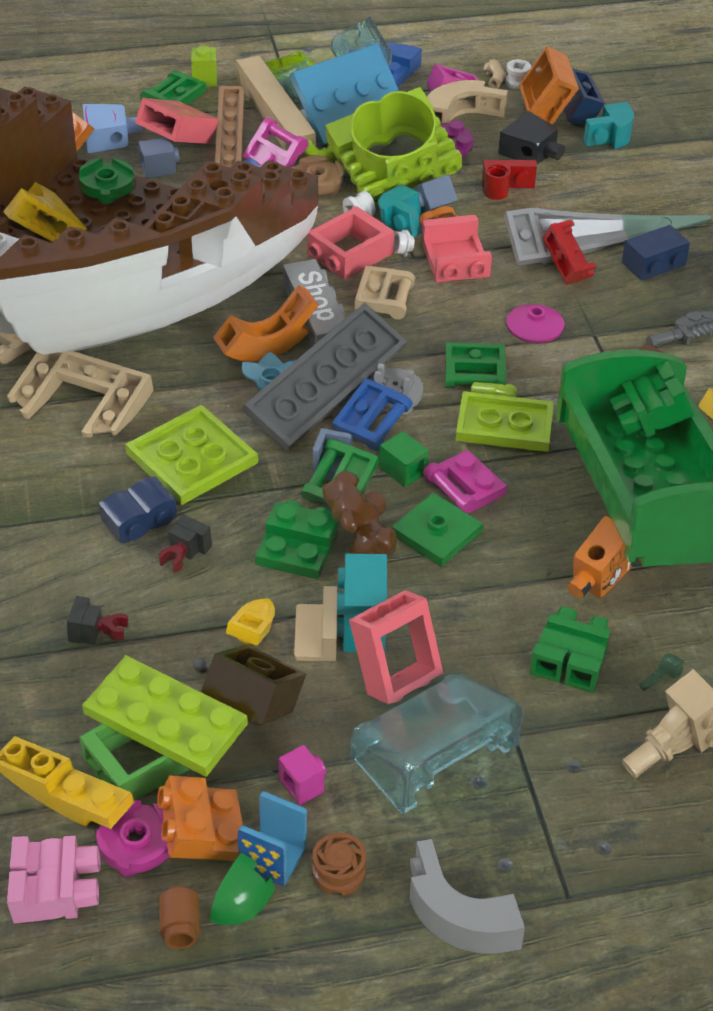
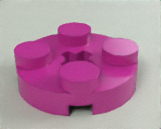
M134 800L133 805L111 829L101 825L99 831L97 829L96 838L102 859L124 877H130L136 873L154 869L168 859L167 841H163L161 835L164 820L163 809H159L158 805L154 803L153 807L149 805H141V800ZM135 831L138 835L146 834L139 841H129L130 832Z

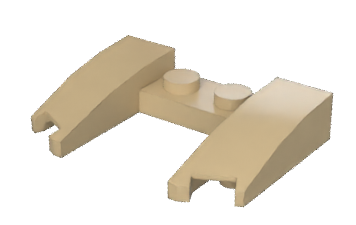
M75 351L66 353L55 352L45 355L37 352L7 395L10 403L17 402L22 407L20 409L21 414L25 418L30 419L49 400L63 381L103 393L105 396L81 432L83 437H93V434L111 432L113 436L117 435L132 421L154 389L151 375Z

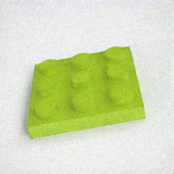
M202 404L125 444L126 454L151 477H156L181 505L258 464V453Z

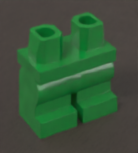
M667 360L656 365L658 373L652 376H641L633 384L631 380L622 383L625 393L610 399L627 436L643 429L646 436L649 437L656 434L654 429H663L694 416L686 393Z
M561 606L555 615L549 614L547 625L543 629L539 643H536L533 649L529 674L559 683L567 663L564 685L595 693L608 649L611 632L608 630L609 621L606 618L594 616L590 618L589 624L576 621L578 613L574 609ZM543 660L556 664L557 668L553 670L546 669L541 665L540 661ZM574 671H580L592 676L590 679L582 680L576 677Z

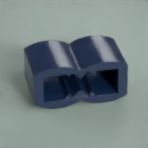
M156 477L145 478L135 483L128 490L115 492L99 503L102 521L120 543L137 540L149 529L166 526L177 516L175 498Z

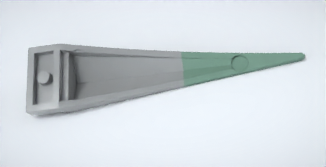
M541 208L506 211L504 215L517 266L539 262L546 264L554 261L542 239L549 226L553 223L573 220L575 225L571 227L573 230L572 234L584 254L623 244L627 239L668 225L678 230L708 222L712 217L710 215L597 214Z

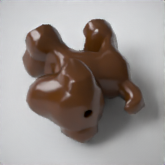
M350 471L338 473L331 482L324 485L323 498L331 508L333 520L340 523L342 528L347 531L357 532L349 554H387L388 559L389 555H393L396 550L397 540L395 530L380 524L379 516L386 509V501L382 493L378 491L365 494L364 499L363 495L356 488L359 482L357 475Z

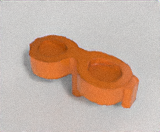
M442 206L425 212L419 217L420 228L422 227V220L445 218L450 215L455 217L456 214L453 207Z

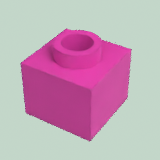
M302 745L279 757V781L299 806L324 793L326 768L319 756H313L305 745Z

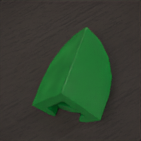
M242 852L232 864L219 886L212 904L210 922L225 926L238 925L251 920L265 907L275 892V886L271 877L264 880L254 870L258 863Z

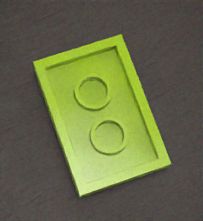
M463 391L455 441L548 452L554 401Z

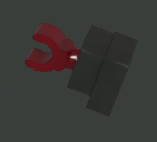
M182 514L168 532L170 547L163 549L159 553L160 566H163L168 560H174L172 562L173 572L176 573L183 567L185 557L191 560L198 552L205 555L212 547L210 526Z
M76 596L67 619L68 642L95 645L100 631L109 635L114 640L122 641L124 640V629L117 628V626L128 627V616L123 613H117L112 616L102 617L101 606L90 605V598Z

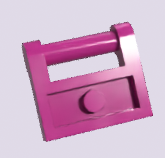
M266 118L261 123L243 157L247 160L253 158L261 166L268 160L292 167L298 156L307 149L308 140L302 136L293 135L278 126L275 120ZM269 135H274L288 143L290 147L287 152L267 141Z
M468 449L439 464L435 462L430 463L423 471L425 479L430 483H435L456 503V507L467 514L506 495L507 485ZM447 476L451 478L466 494H464L458 487H456L447 478Z

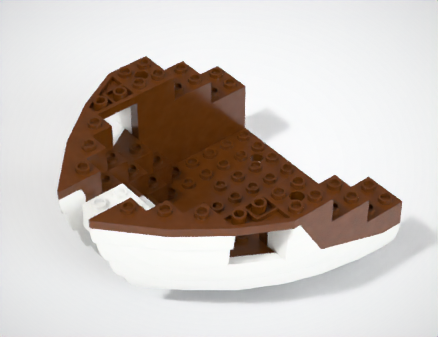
M24 86L18 92L0 88V332L16 334L22 342H28L30 347L40 354L66 353L111 344L161 329L204 311L249 286L283 260L309 233L315 222L318 209V176L268 160L261 167L248 162L237 161L231 168L216 162L206 161L181 188H175L134 174L135 189L132 192L115 198L114 202L110 204H102L98 201V198L90 197L79 189V170L89 160L77 157L71 100L54 94L44 93L31 87ZM37 182L54 192L87 230L84 231L69 226L54 242H51L8 218L4 210L21 188L29 191L33 184Z

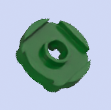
M103 158L94 159L82 165L79 170V189L90 197L98 198V201L102 204H110L114 202L115 198L122 197L135 189L133 168L123 160L112 158V163H103Z

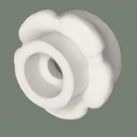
M408 230L396 231L394 233V254H402L403 257H406L407 252H412L414 249V237L410 235Z

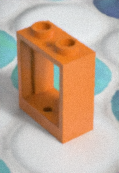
M548 46L545 47L519 84L527 111L532 112L552 125L579 89L567 55Z

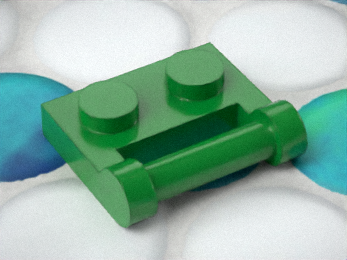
M174 70L167 75L165 80L153 88L142 91L140 99L179 101L188 105L206 92V82Z
M446 342L445 387L454 388L455 385H472L474 382L506 385L505 344ZM455 371H457V372H463V371H466V372H487V373H493V372H495L496 374L455 373Z
M328 439L323 448L324 454L310 482L304 484L300 494L306 500L311 502L318 501L329 506L323 498V488L321 486L335 459L343 458L333 479L342 471L354 473L359 480L356 488L363 495L379 464V456L345 443Z

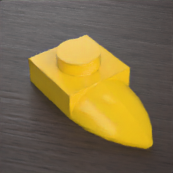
M258 599L242 606L229 620L226 634L236 637L240 642L258 646L270 631L272 620L275 616V607L271 599Z

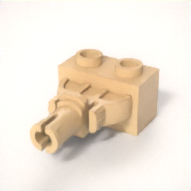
M694 669L665 690L670 711L653 730L649 729L646 732V742L622 759L623 766L633 778L639 777L640 774L658 760H667L669 762L673 759L674 754L681 753L693 745L700 753L708 747H713V688Z

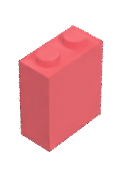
M142 98L135 123L174 142L212 144L219 119L179 101Z

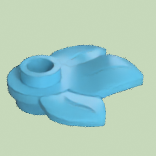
M268 352L258 364L243 362L242 373L247 379L256 382L257 387L262 390L296 360L283 364L272 352Z

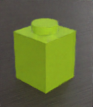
M199 46L198 48H192L191 52L192 77L206 82V87H217V48Z

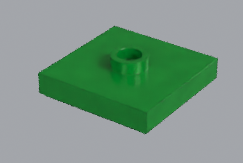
M432 493L395 523L391 529L395 530L397 539L442 567L483 532L484 523L437 494Z

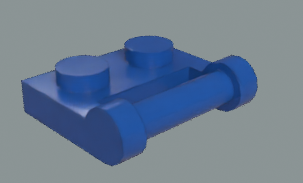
M365 378L334 419L332 425L334 430L349 433L353 439L365 443L374 451H379L380 445L384 443L383 439L402 413L408 412L413 402L405 394ZM387 403L393 404L375 431H369L368 429Z

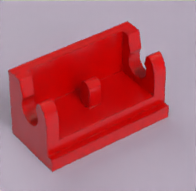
M573 220L551 224L542 237L566 285L593 277L595 274L593 269L597 268L595 262L587 263L576 242L571 228L575 225Z

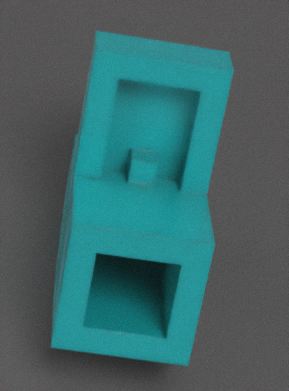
M628 102L603 105L602 117L586 119L583 139L586 146L611 143L613 148L617 149L629 143L632 134L634 112Z
M403 184L385 192L378 201L381 222L392 230H408L413 237L421 234L419 221L421 208L418 192Z

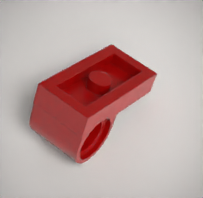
M483 160L482 188L484 195L492 200H502L508 196L509 188L535 189L536 160Z

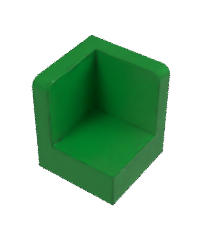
M400 432L380 445V469L404 488L423 477V471L429 462V450L407 433Z

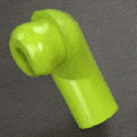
M308 140V147L304 151L306 156L328 157V162L332 163L336 160V156L329 145L327 149L324 147L322 150H318L313 142Z

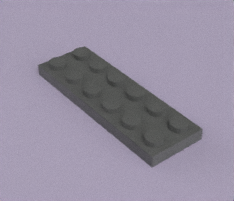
M364 302L246 402L242 411L283 449L288 451L351 396L365 378L370 379L375 374V371H377L379 363L386 365L406 347L408 341Z

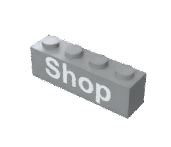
M316 259L283 265V288L287 297L291 295L298 285L307 288L319 304L304 324L309 330L306 337L311 347L345 319L343 305L337 303L334 287H329L326 271L320 269Z

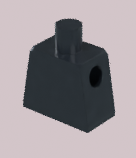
M527 111L500 132L498 154L515 160H536L538 165L548 156L559 160L564 153L565 147L557 143V127Z

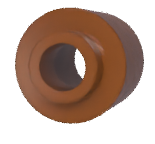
M172 886L159 897L160 935L168 947L185 949L197 942V936L201 931L199 896L187 886Z

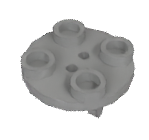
M379 363L377 371L370 378L372 381L405 394L412 400L413 405L408 412H403L402 415L410 414L413 411V407L418 405L423 398L424 385L420 378L414 374V370L385 368V364ZM387 403L383 411H389L393 404Z

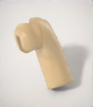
M491 59L484 64V70L488 69L486 74L492 75L488 83L489 86L498 89L506 77V72L498 60Z

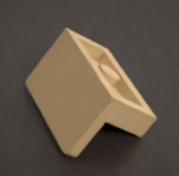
M324 586L323 604L296 605L294 659L296 661L336 662L337 586Z

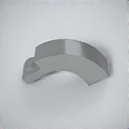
M432 839L417 841L416 857L410 859L413 877H411L409 899L416 915L425 927L444 942L470 952L496 954L522 949L525 926L514 894L478 899L459 893L445 880Z

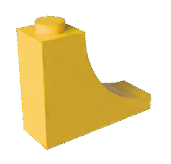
M37 182L33 184L29 191L21 188L4 210L8 218L51 242H54L69 226L84 231L87 230L54 192Z

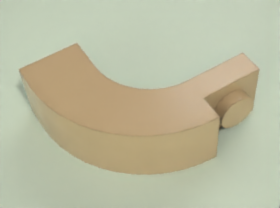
M463 80L444 84L434 89L427 98L434 108L435 116L439 118L441 123H450L454 117L465 113H480L504 117L508 90L485 87V81Z

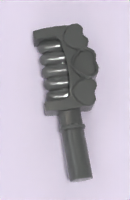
M713 311L689 312L686 317L683 316L675 321L674 329L648 336L646 339L647 344L655 347L681 339L682 342L688 345L691 343V339L695 337L699 338L706 334L710 335L713 333Z

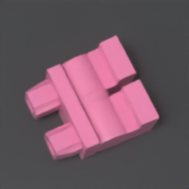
M28 836L12 837L11 872H9L7 904L13 923L52 920L63 916L66 919L78 918V908L99 905V884L97 878L80 879V873L100 872L101 857L98 846H78L76 836H64L63 840L50 838L41 842H29Z

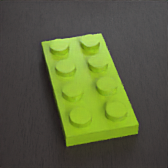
M127 655L124 656L82 705L83 713L90 718L205 777L208 776L248 725L246 714Z

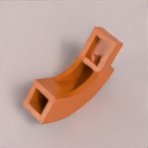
M298 285L281 308L269 318L258 322H246L230 315L213 338L224 355L236 360L246 362L260 361L268 352L278 356L294 347L308 334L309 330L304 324L319 304L307 288Z

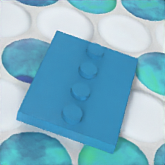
M379 43L294 71L290 74L312 129L316 133L320 147L328 144L326 124L354 114L355 110L365 102L380 101L384 95L399 91Z

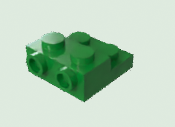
M288 500L285 503L276 501L265 523L266 533L255 554V565L319 580L338 535V523L333 520L331 510L325 507H319L316 510L303 508L300 503L294 500Z

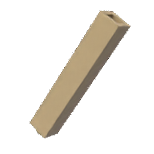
M254 56L236 60L237 83L239 86H244V93L262 119L271 118L281 128L295 136H302L307 140H311L316 146L315 131L262 58ZM276 137V139L279 141L283 149L287 152L290 145ZM303 152L298 156L297 159L304 158L307 156Z

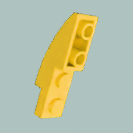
M14 736L0 751V773L39 802L85 827L93 821L111 829L134 803L131 792L73 768L70 758Z

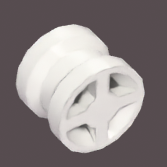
M520 59L509 61L507 63V72L509 74L506 76L505 84L509 88L520 90L519 84L531 69V64Z
M366 191L358 193L356 197L349 196L343 200L344 213L358 206L371 216L375 215V203L371 195Z

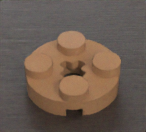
M313 155L300 159L299 165L294 166L293 164L291 167L318 176V195H335L340 192V186L344 181V169L340 162L335 160L334 164L328 162V157Z

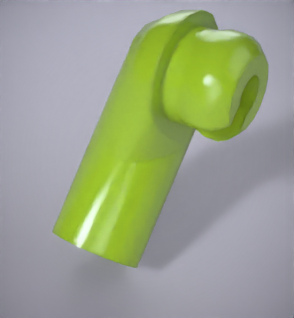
M474 382L471 387V392L510 397L518 395L517 388L512 384L502 385Z

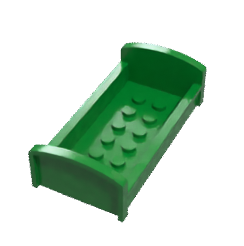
M619 350L584 356L569 361L562 367L556 417L559 423L565 424L626 546L624 555L627 561L635 562V559L639 558L643 567L713 562V431L684 386L687 370L684 361L680 357L671 354L647 350ZM667 360L686 393L694 416L663 429H654L656 434L649 437L646 436L643 429L627 436L610 399L625 393L622 383L631 380L633 384L641 376H652L658 373L656 365Z

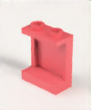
M476 215L422 220L421 244L436 283L490 277L492 255L490 251L484 252L477 235L479 221Z

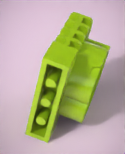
M421 87L408 92H390L384 95L380 101L365 102L355 110L354 114L325 125L327 143L337 160L341 164L343 163L346 173L350 175L352 183L357 187V192H368L373 198L375 205H379V198L385 192L401 184L413 188L421 183L448 174L452 175L462 168V154L459 150L455 149V143L452 139L448 138L446 129L441 127V121L435 116L434 108ZM400 135L410 136L423 144L415 151L400 156H383L369 151L375 145L385 146L390 144L395 137Z

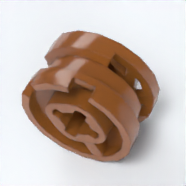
M348 833L329 834L317 842L313 848L312 876L315 884L321 891L330 895L332 892H337L344 896L352 894L360 888V884L366 875L367 853L364 845L356 837Z

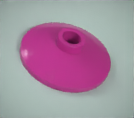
M526 304L516 307L508 314L506 322L507 328L513 336L529 343L553 341L564 330L562 316L556 310L540 304Z

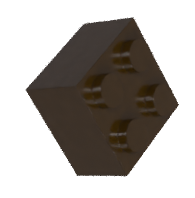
M248 644L214 653L201 693L246 714L248 723L263 725L293 712L307 673Z

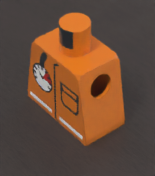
M604 516L574 555L573 579L568 583L567 589L576 598L582 599L588 592L596 597H603L631 569V562H628L624 555L626 546L611 518Z

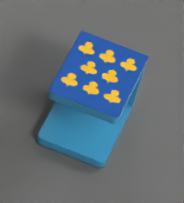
M263 791L259 796L260 832L243 825L239 828V854L242 852L258 863L254 870L262 878L267 879L271 877L274 883L284 887L307 849V810L304 807Z

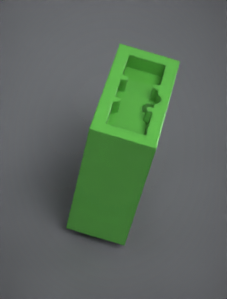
M104 724L79 737L83 760L96 777L131 792L133 800H137L165 784L169 775L179 776L189 770L186 766L163 755L128 775L111 752L133 739Z

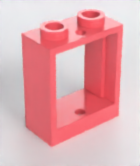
M356 206L309 231L308 255L343 280H346L363 271L366 265L372 266L394 254V231ZM349 235H353L363 242L346 252L334 244Z
M404 590L349 619L367 695L387 704L395 703L402 700L404 695L419 687L428 685L432 679L443 674L427 598ZM408 623L417 662L390 676L381 637Z

